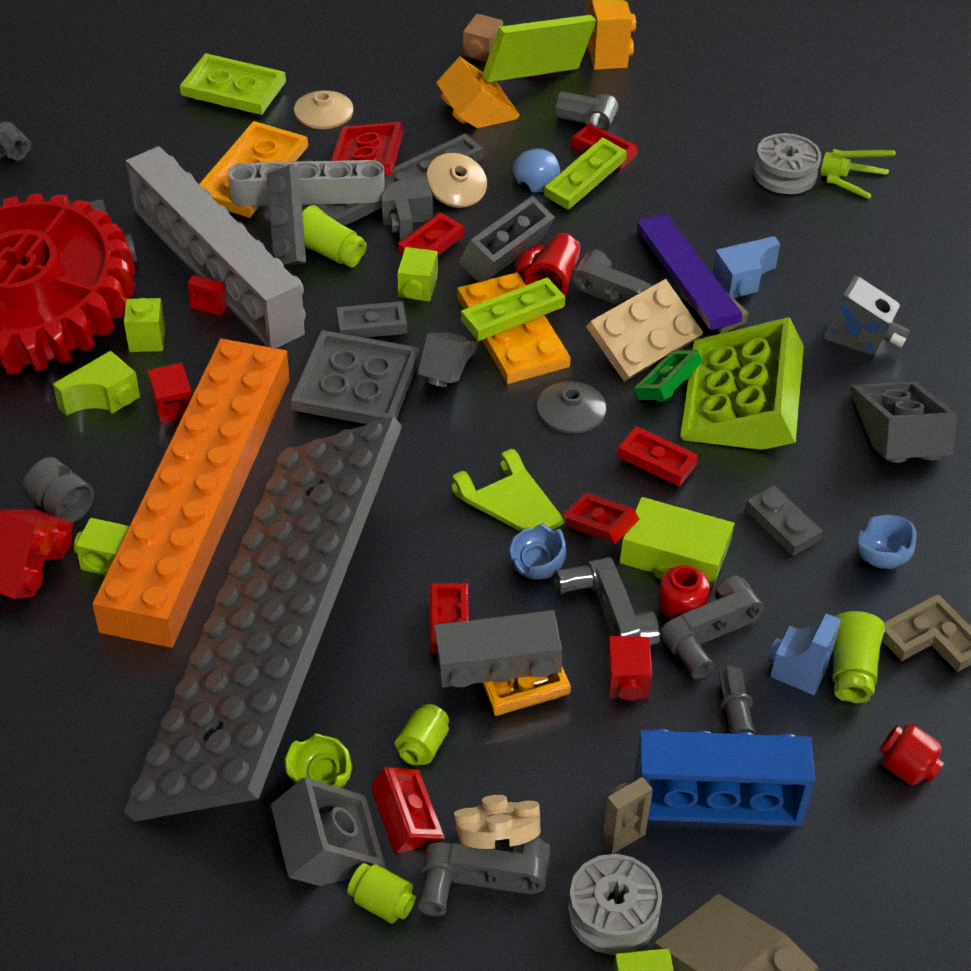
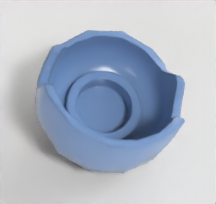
M540 148L523 152L513 164V174L518 185H522V182H524L535 193L544 192V187L561 173L555 155Z
M894 515L870 518L865 531L860 530L858 534L857 548L859 555L865 562L876 568H898L908 562L914 554L917 536L914 524L903 517Z
M544 523L534 528L522 530L513 537L508 550L514 570L531 580L552 577L555 574V570H561L566 559V544L562 531L560 529L554 531Z

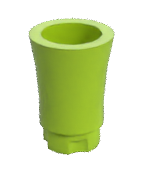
M316 205L308 206L302 212L305 249L326 256L339 264L344 263L351 268L355 267L365 254L367 243L364 242V239L357 236L355 231L328 216Z
M849 611L840 613L835 616L841 619L833 648L834 693L842 701H850L855 704L870 701V696L874 694L875 685L877 684L878 661L885 624L879 617L867 612Z

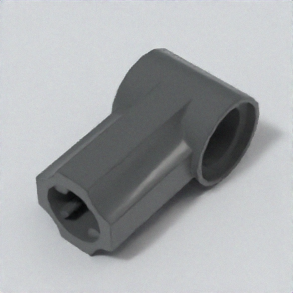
M561 91L555 107V116L586 125L591 124L607 131L619 107L616 99L608 94H599L595 98Z

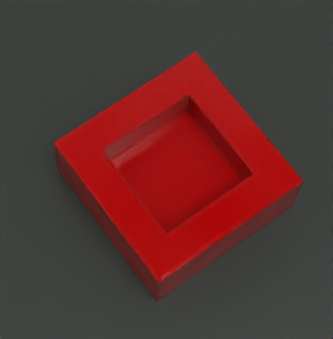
M193 275L187 283L190 307L221 316L226 309L224 283Z

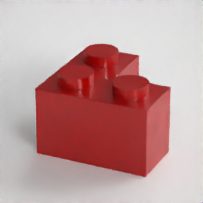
M38 509L0 510V594L13 599L35 596V592L39 589L43 580L42 568L44 561L64 558L72 543L71 531L74 523Z

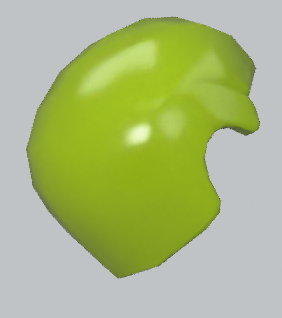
M315 733L310 739L303 742L294 741L284 758L286 774L294 785L303 777L343 788L350 779L352 772L348 749L338 739L322 736L318 733Z

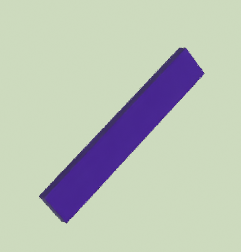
M667 214L637 221V231L710 330L742 322V312Z

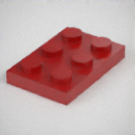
M402 121L342 127L331 161L374 160L384 166L385 177L392 175L403 136Z

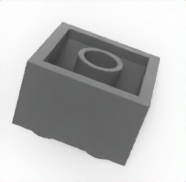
M303 777L271 804L276 831L279 836L289 878L322 886L351 879L355 871L363 863L370 866L377 864L382 868L386 867L365 795Z

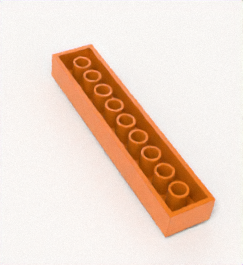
M220 339L92 605L99 633L173 648L289 383L287 350Z

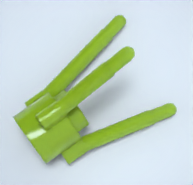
M833 149V152L827 151L825 153L821 176L827 177V183L839 185L857 195L870 199V193L840 179L841 176L847 177L849 170L887 175L889 173L888 169L850 163L851 159L847 158L895 156L896 152L894 150L842 151Z

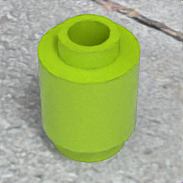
M424 704L413 711L395 741V747L405 762L411 765H427L432 761L449 731V717L444 710L433 704Z
M366 863L361 864L353 874L347 889L348 895L354 898L355 904L389 923H394L398 918L405 919L412 910L416 896L412 894V883L377 864L372 866Z

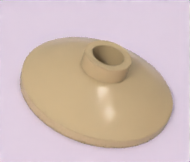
M327 90L314 91L297 100L294 106V115L301 124L307 127L331 129L339 127L350 120L353 115V104L348 97L341 93Z
M446 153L436 157L427 169L426 176L428 177L431 192L436 199L445 205L455 208L470 207L478 203L486 192V175L481 166L468 156L458 153Z

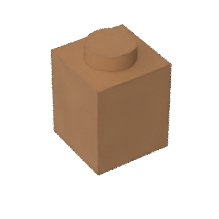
M476 14L463 31V56L487 62L497 30L500 26H503V20Z

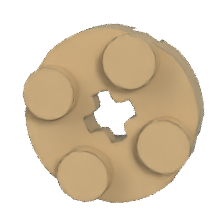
M490 795L482 799L481 806L463 808L454 812L458 841L467 847L495 849V840L509 839L510 847L521 845L535 839L541 832L540 806L536 801L507 802V797L504 795Z

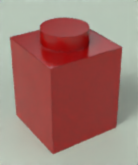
M178 363L148 370L151 394L160 423L182 419L192 399V391L183 364Z
M609 637L607 654L609 698H622L624 700L649 699L652 680L649 637Z

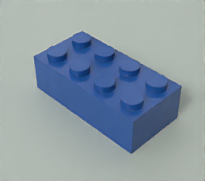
M665 729L641 730L634 781L643 777L653 789L648 820L803 826L815 784L811 737L795 736L793 734H781L778 736L754 735L749 732L723 734L703 730L696 732H670Z

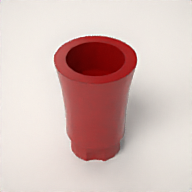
M567 233L557 234L554 239L546 244L538 259L527 269L525 273L526 285L548 277L565 296L569 289L571 275L579 259V241L573 239Z

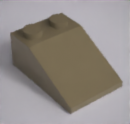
M720 894L714 896L655 941L653 946L656 950L669 948L672 965L676 971H818L819 968L786 934Z

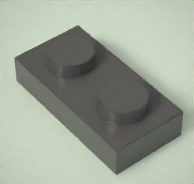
M403 301L336 307L338 328L341 334L363 338L407 334V321Z
M775 485L747 500L745 510L792 556L821 541L823 531Z

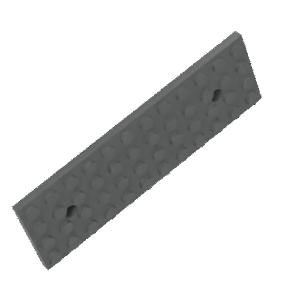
M394 416L379 421L374 420L364 426L351 430L346 429L336 435L323 439L318 438L295 448L289 447L278 456L277 465L271 478L266 483V490L259 505L254 510V517L241 540L240 549L229 567V574L222 589L216 596V603L210 617L203 626V633L195 650L190 655L188 667L181 682L175 689L173 701L167 714L161 721L158 735L146 755V762L140 776L131 789V796L124 813L134 822L259 799L402 428V425Z

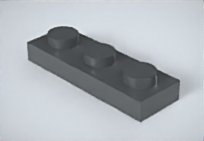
M289 165L267 173L273 257L278 258L285 269L306 263L299 168Z

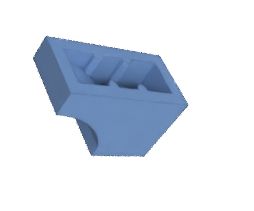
M775 236L717 249L712 274L724 290L733 298L756 293L759 290L761 275L776 269L780 243Z
M826 613L823 620L814 627L797 629L789 626L783 640L776 638L770 650L768 659L774 661L770 677L815 695L828 669L841 619Z

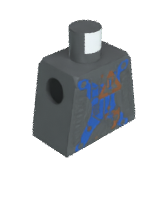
M854 275L823 338L873 355L876 354L882 340L902 348L911 330L893 322L900 307L896 300L862 278Z

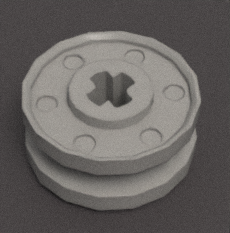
M788 133L770 135L763 138L758 144L753 175L756 181L764 188L776 193L798 194L805 192L816 183L821 152L816 144L805 137Z
M608 854L600 855L587 861L575 873L571 883L568 905L571 929L583 944L596 952L613 956L618 953L635 952L647 945L656 933L663 896L659 880L647 865L634 857Z

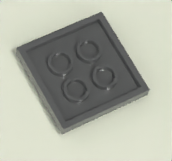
M321 330L291 398V410L362 424H368L371 421H379L392 416L397 419L420 359V348Z

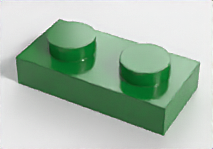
M672 350L634 388L638 399L655 400L656 402L669 399L674 394L673 391L683 381L689 379L693 374L692 372L703 362L699 351Z

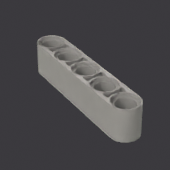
M374 160L237 163L232 165L227 172L230 199L239 206L269 205L267 173L289 165L299 168L302 205L375 203L382 200V194L385 190L384 166Z

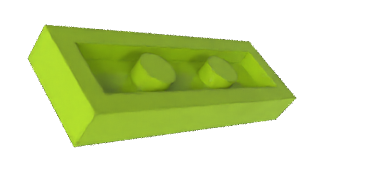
M602 137L544 187V196L569 210L626 161L627 151Z
M547 277L462 310L461 322L477 341H480L565 307V296Z

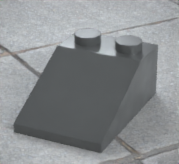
M914 381L851 385V395L872 447L885 460L899 463L906 461L907 458L919 457L925 460H938L940 456L954 455L958 414L919 383Z

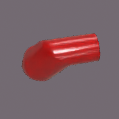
M540 243L522 252L516 258L514 269L516 273L520 274L522 280L525 281L527 269L543 252L545 248L543 244Z

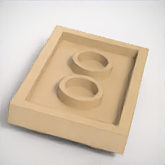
M666 279L593 319L586 326L624 382L663 360L672 350H680L703 334L699 325Z

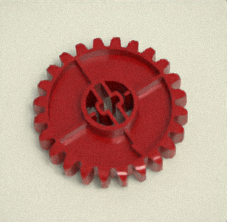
M42 193L29 195L26 202L19 203L16 196L7 197L3 200V206L0 207V365L4 366L7 375L21 373L24 365L31 364L35 372L44 371L48 368V360L53 358L60 364L72 361V350L78 348L83 352L90 351L96 347L93 336L95 334L101 336L109 335L115 329L112 318H120L125 315L126 299L133 295L135 288L133 280L135 264L121 228L116 224H112L110 216L103 210H93L92 205L87 201L76 200L70 205L68 196L59 194L54 195L47 202L44 200Z

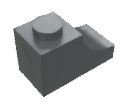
M450 332L427 333L417 374L427 376L428 383L441 387H447L448 383L458 382L465 364L476 352L478 341Z

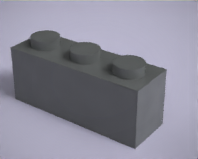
M531 196L472 238L458 263L478 282L486 281L513 262L519 254L540 242L555 217L534 196Z
M554 610L434 625L442 687H466L474 683L490 681L506 682L513 678L529 676L546 677L553 673H561L562 647Z

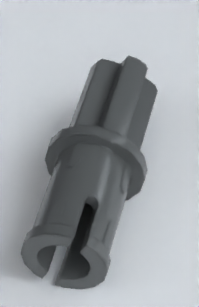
M728 665L726 669L720 671L719 678L723 694L720 705L722 711L727 715L729 734L749 732L756 735L750 711L753 701L751 696L747 694L743 671L740 667Z

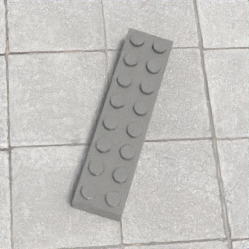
M160 146L126 160L134 211L197 276L224 283L226 305L267 347L278 348L305 335L304 319L306 318V313L302 301L304 288L297 276H292L284 268L282 262L278 258H274L265 249L260 240H255L247 232L245 226L241 222L238 223L229 214L224 205L220 206L212 198L210 192L206 188L203 189L195 181L192 174L185 172L178 165L176 159L172 155L169 156Z

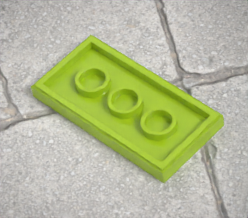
M592 15L500 26L482 77L488 83L578 69L597 20Z

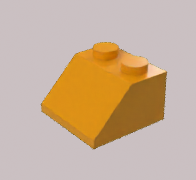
M588 0L587 15H592L597 20L588 42L594 70L628 68L629 56H633L634 53L631 32L636 30L635 14H631L628 2L624 0Z
M460 56L436 82L443 92L441 98L454 109L452 111L453 116L464 125L468 122L478 129L516 120L520 116L496 81L487 83L482 77L483 72Z

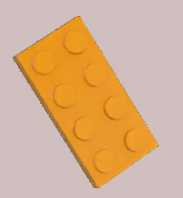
M253 121L199 185L203 189L206 188L212 198L220 206L224 205L229 212L250 218L259 206H239L231 201L228 169L237 163L296 162L307 149L308 139L303 135Z
M517 272L458 287L457 298L463 309H467L524 287L526 284ZM545 315L482 339L507 384L570 367L571 357Z

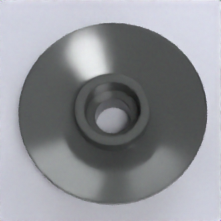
M564 381L555 383L542 391L537 400V413L543 423L556 431L569 434L584 433L596 428L603 421L606 414V402L602 394L592 386L576 381Z

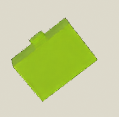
M642 497L636 509L640 520L623 538L620 563L652 572L658 579H661L662 575L674 566H692L706 575L710 584V590H714L719 571L731 542L735 523Z

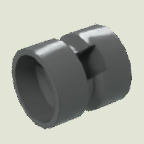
M53 457L44 458L37 462L29 470L23 482V492L39 507L42 506L47 513L73 523L87 513L94 499L92 486L80 476L74 474L61 461Z

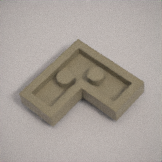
M939 594L884 622L885 632L882 641L901 661L932 645L957 672L971 665V626Z

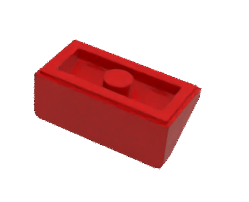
M384 767L373 781L371 789L393 852L404 853L432 843L442 842L444 835L419 769Z

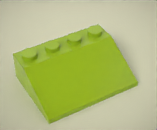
M790 317L694 340L693 350L699 351L703 362L692 372V376L688 379L680 435L684 441L759 450L796 443L804 345Z

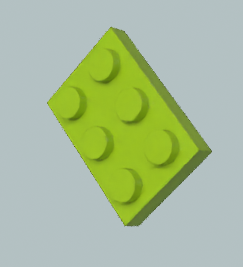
M205 53L181 83L180 92L181 96L262 115L285 84L286 75L283 71Z

